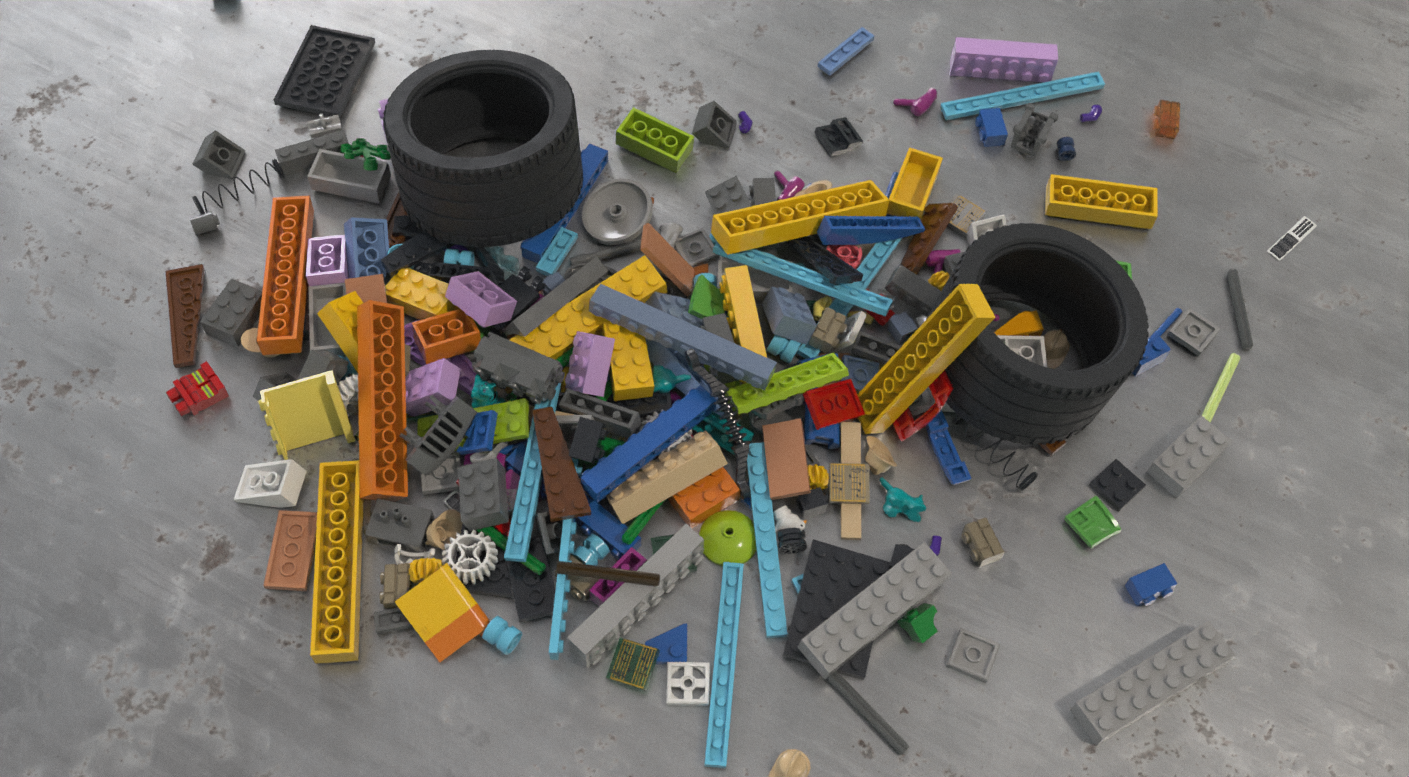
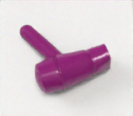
M930 88L916 100L894 99L893 103L897 106H911V112L915 116H921L937 99V90Z
M780 171L774 172V176L784 187L777 201L794 197L805 186L804 181L797 176H794L788 182Z
M933 250L925 263L928 267H935L934 273L940 272L945 256L960 253V250Z

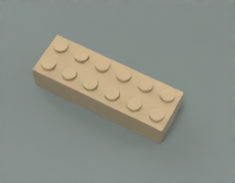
M707 431L699 432L690 440L679 443L676 448L660 454L658 458L647 463L609 493L606 498L621 523L624 524L728 463L719 445Z

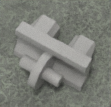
M322 113L319 114L320 119L307 121L311 138L342 131L338 115L324 118Z

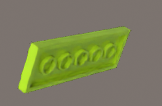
M833 352L774 373L765 390L745 383L730 388L726 394L727 396H732L730 402L735 403L734 407L739 414L748 413L758 407L768 406L775 401L785 400L792 395L802 394L809 389L822 387L826 383L839 381L843 377L849 376L848 368Z
M526 398L473 408L477 412L493 410L498 413L493 444L529 438V401ZM438 415L418 419L417 435L420 437L424 436L438 419ZM466 435L458 447H463L468 438Z

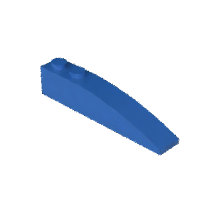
M824 216L817 234L823 245H858L911 236L924 232L925 228L919 217Z

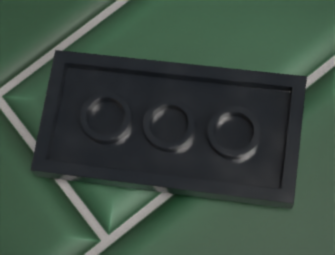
M540 536L530 539L528 553L545 564L546 569L541 575L536 574L521 562L506 561L519 622L553 615L556 590L548 555L545 552Z

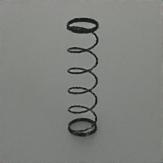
M272 159L273 165L268 162L265 163V174L268 184L256 171L252 169L249 171V178L252 191L240 178L234 177V188L237 199L224 185L219 184L218 193L221 201V206L208 192L203 191L202 199L206 213L207 208L204 200V193L208 194L212 198V200L220 208L223 209V202L220 194V185L223 186L236 201H239L235 178L239 179L245 185V187L252 194H254V187L251 179V171L256 173L260 177V179L266 184V186L269 187L270 183L267 175L266 164H269L278 173L279 177L282 180L286 179L285 174L276 159ZM195 195L192 196L200 214H204L205 211Z
M956 415L952 423L960 425L966 421L963 418L958 420L960 416ZM970 423L967 424L966 429H965V436H966V437L970 438V437H974V436H977V435H979L980 433H982V431H980V432H978V433L975 434V435L967 436V435H966V431H967V428H968V426H969ZM983 432L977 444L978 450H986L996 445L990 456L991 463H999L1010 457L1004 466L1003 475L1011 476L1023 470L1017 479L1016 488L1019 491H1023L1031 485L1038 476L1037 472L1029 474L1018 486V482L1029 464L1008 475L1004 473L1007 464L1016 451L999 461H992L993 453L1002 439L989 447L979 448V443L985 434Z

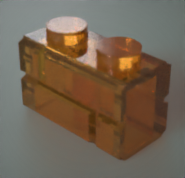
M1161 99L1153 109L1155 119L1152 123V129H1155V137L1175 139L1179 132L1180 103Z

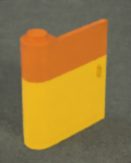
M448 563L441 566L395 601L396 605L439 662H442L478 634L482 636L485 628L490 623V619Z

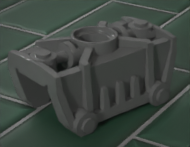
M1028 102L1019 124H1016L1013 128L1014 135L1011 148L1035 157L1041 144L1046 143V135L1052 123L1056 122L1059 117L1058 114L1053 112L1050 113L1049 117L1034 112L1036 105ZM1033 116L1035 117V123L1031 126L1030 119ZM1028 132H1034L1037 136L1032 137ZM1024 140L1021 146L1017 145L1018 141ZM1033 143L1034 148L1031 151L1029 150V146Z
M803 393L795 394L785 400H778L770 403L768 406L748 412L750 426L763 436V425L800 418L802 424L805 423V411L802 405L804 403Z

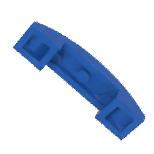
M941 409L936 417L926 425V430L942 470L950 483L957 485L972 478L965 462L960 460L947 430L949 425Z

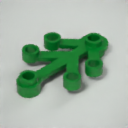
M357 138L352 142V145L341 144V152L344 153V158L355 159V157L363 155L365 159L363 168L368 171L378 170L376 157L383 160L391 159L390 152L387 151L388 146L384 144L374 146L364 138Z

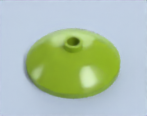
M733 510L716 512L709 516L700 528L699 535L704 539L703 554L709 561L723 567V562L744 564L756 553L753 521L743 513ZM727 531H732L733 534L728 535V534H726V532H727Z

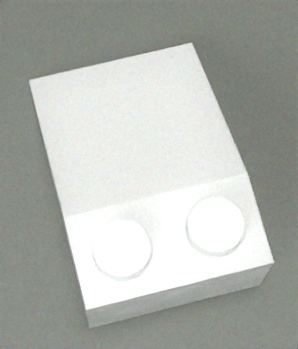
M292 459L245 465L234 501L277 508L296 506L307 471Z

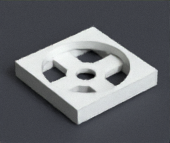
M860 311L846 318L844 324L847 326L842 335L838 334L837 338L840 340L836 349L831 348L830 353H835L854 343L867 314Z
M667 662V705L709 706L710 663ZM684 668V676L681 678H671L677 670ZM693 668L699 670L705 679H696L693 676ZM686 680H691L692 686L686 687L684 685V682ZM671 688H681L684 690V699L676 698L671 692ZM695 688H705L704 694L699 699H692V691Z

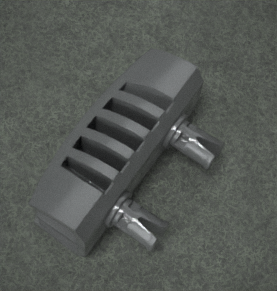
M431 395L429 398L436 406L428 402L424 405L438 414V419L422 437L409 429L408 426L404 430L411 437L402 433L399 436L413 446L412 452L405 460L425 475H429L453 453L465 437L468 428L471 427L472 421L478 413L457 396L454 397L449 405H444L434 395Z

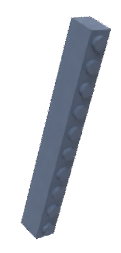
M603 284L599 285L590 299L589 312L595 316L623 326L631 332H636L649 340L662 344L666 348L674 349L684 356L686 350L693 348L700 363L707 364L720 372L732 375L735 379L743 380L755 388L765 390L775 372L777 362Z

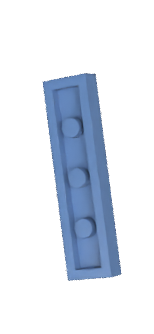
M861 27L820 60L817 67L831 76L874 41L875 36Z

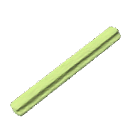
M1235 353L1229 356L1202 413V416L1210 423L1240 361V356Z

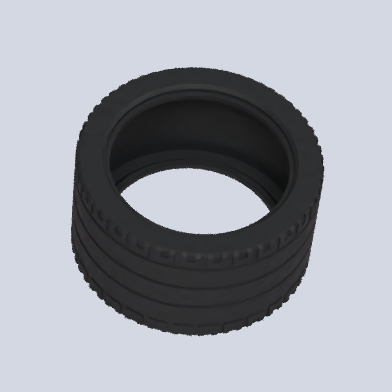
M474 50L452 54L430 62L406 77L392 92L388 103L385 105L383 126L402 205L411 221L432 237L448 243L470 247H494L520 242L534 237L557 224L571 211V208L574 207L581 194L583 168L574 93L565 77L555 70L554 67L540 59L506 50ZM505 137L528 141L516 149L487 157L462 158L443 155L457 146L485 138Z
M1035 223L1004 225L1001 228H994L993 231H988L985 235L979 236L978 240H974L962 254L927 316L928 318L959 284H978L986 301L1005 300L1030 306L1054 320L1070 337L1080 357L1082 369L1079 370L1047 368L1021 357L999 339L990 325L945 369L953 387L946 403L958 416L986 434L1004 441L1021 443L1023 445L1053 444L1055 441L1061 442L1064 439H1069L1072 435H1077L1080 431L1084 430L1139 365L1146 351L1145 347L1148 344L1147 338L1149 337V332L1147 331L1149 323L1147 322L1148 316L1146 314V307L1143 304L1144 301L1134 282L1121 265L1103 249L1073 232L1050 225Z

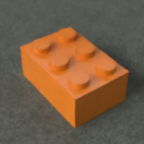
M461 309L412 322L413 338L426 365L443 358L447 359L476 350L481 341L480 331L473 318L466 315Z
M721 467L669 497L668 500L685 524L694 528L704 522L709 516L737 502L740 498V488L725 468Z

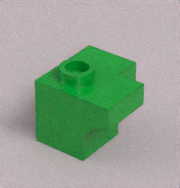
M923 603L916 609L912 608L897 623L908 633L912 641L924 643L938 632L933 621L938 611L933 604Z

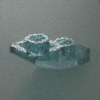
M500 246L485 247L500 268L518 274L520 270L518 258L512 255H505L504 248Z

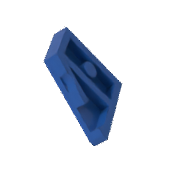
M493 410L478 412L472 421L471 427L468 428L465 434L468 437L463 447H458L457 452L464 455L491 451L498 413Z
M687 623L645 641V646L657 649L655 653V650L652 652V649L645 647V664H648L647 661H649V664L652 662V664L667 665V662H687Z

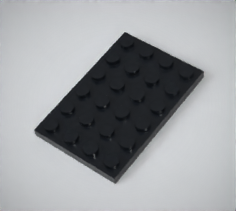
M311 25L273 100L274 104L316 114L323 113L326 116L338 115L340 118L376 43L375 38Z
M813 539L783 656L811 664L798 648L800 641L890 570V562ZM873 641L836 671L864 680Z

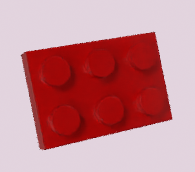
M851 379L803 393L817 430L865 415Z

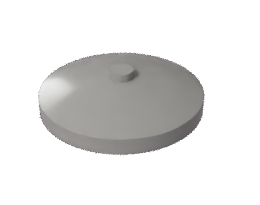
M614 179L607 181L594 189L586 199L582 210L584 227L589 235L600 243L619 245L629 242L643 232V225L650 222L653 213L652 199L644 186L634 180Z

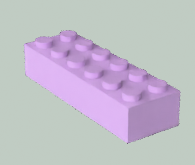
M956 37L950 58V75L1049 82L1052 80L1058 62V48L1055 44Z

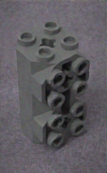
M491 332L488 333L489 337L484 336L474 352V357L477 358L476 363L472 362V368L475 373L480 375L482 380L494 382L498 388L503 390L509 386L513 389V394L519 397H523V395L529 397V400L537 405H540L541 401L545 402L547 399L551 401L554 398L555 389L558 383L563 381L565 375L562 372V365L559 361Z

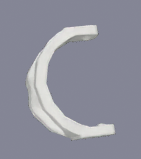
M397 544L394 559L398 565L404 563L399 558L400 554L407 557L433 558L435 549L431 548L430 551L422 553H410L401 550V544ZM410 558L406 563L410 564L413 560Z

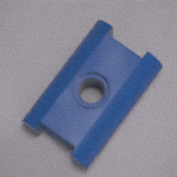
M805 401V444L810 445L812 442L828 445V449L838 448L840 446L841 423L817 430Z

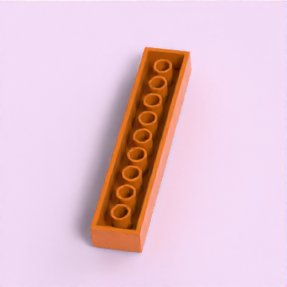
M310 196L276 197L272 201L257 343L262 355L302 352L308 284L306 278L308 238H312L314 217Z
M368 300L357 306L360 499H382L396 502L408 497L407 461L405 460L407 458V442L399 437L401 433L407 436V432L404 430L406 428L404 306Z

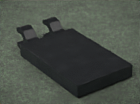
M526 266L520 269L517 277L512 274L499 286V288L517 301L510 321L490 326L500 335L505 327L540 298L538 292L545 287V284L542 283L544 280L539 276L533 279L530 286L525 283L532 277L529 274L530 269Z

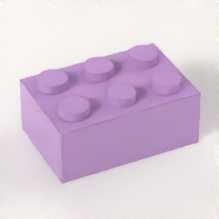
M345 235L308 238L306 278L309 286L345 283L344 279H349Z
M479 271L451 277L445 295L452 304L458 306L466 315L473 318L483 327L510 321L517 303L514 298Z
M577 331L573 340L574 348L569 359L570 368L565 378V388L603 397L615 339Z
M443 358L409 371L405 377L406 413L415 417L432 411L424 405L428 402L436 406L429 398L431 395H434L444 405H449L456 396L461 369Z

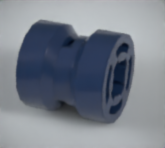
M1072 137L1060 138L1056 143L1059 150V159L1062 161L1074 159L1076 157L1074 139Z

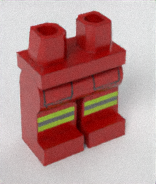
M207 361L200 365L201 368L195 372L185 375L179 380H174V387L166 392L172 403L181 398L183 399V401L174 405L180 416L190 412L195 416L199 413L198 411L205 410L229 397L225 386Z

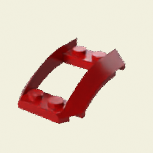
M945 370L928 386L935 403L915 421L908 407L893 422L900 441L906 440L925 427L943 408L953 390Z

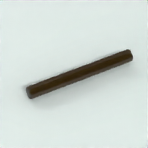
M558 561L556 571L559 574L659 586L660 574L564 561Z

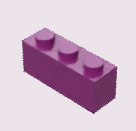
M631 547L611 568L637 571L647 562V559ZM600 579L589 590L590 600L600 607L625 582Z

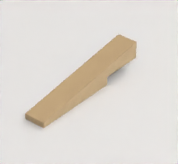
M841 423L840 463L861 464V423ZM840 503L841 539L861 540V504Z

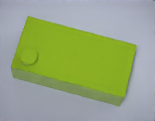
M633 107L616 130L615 144L677 173L693 150L694 136Z

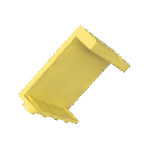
M332 370L260 391L261 399L258 400L261 411H266V415H264L266 424L272 427L270 429L273 441L277 440V452L279 455H283L284 460H288V450L345 434L347 443L355 441L353 429Z

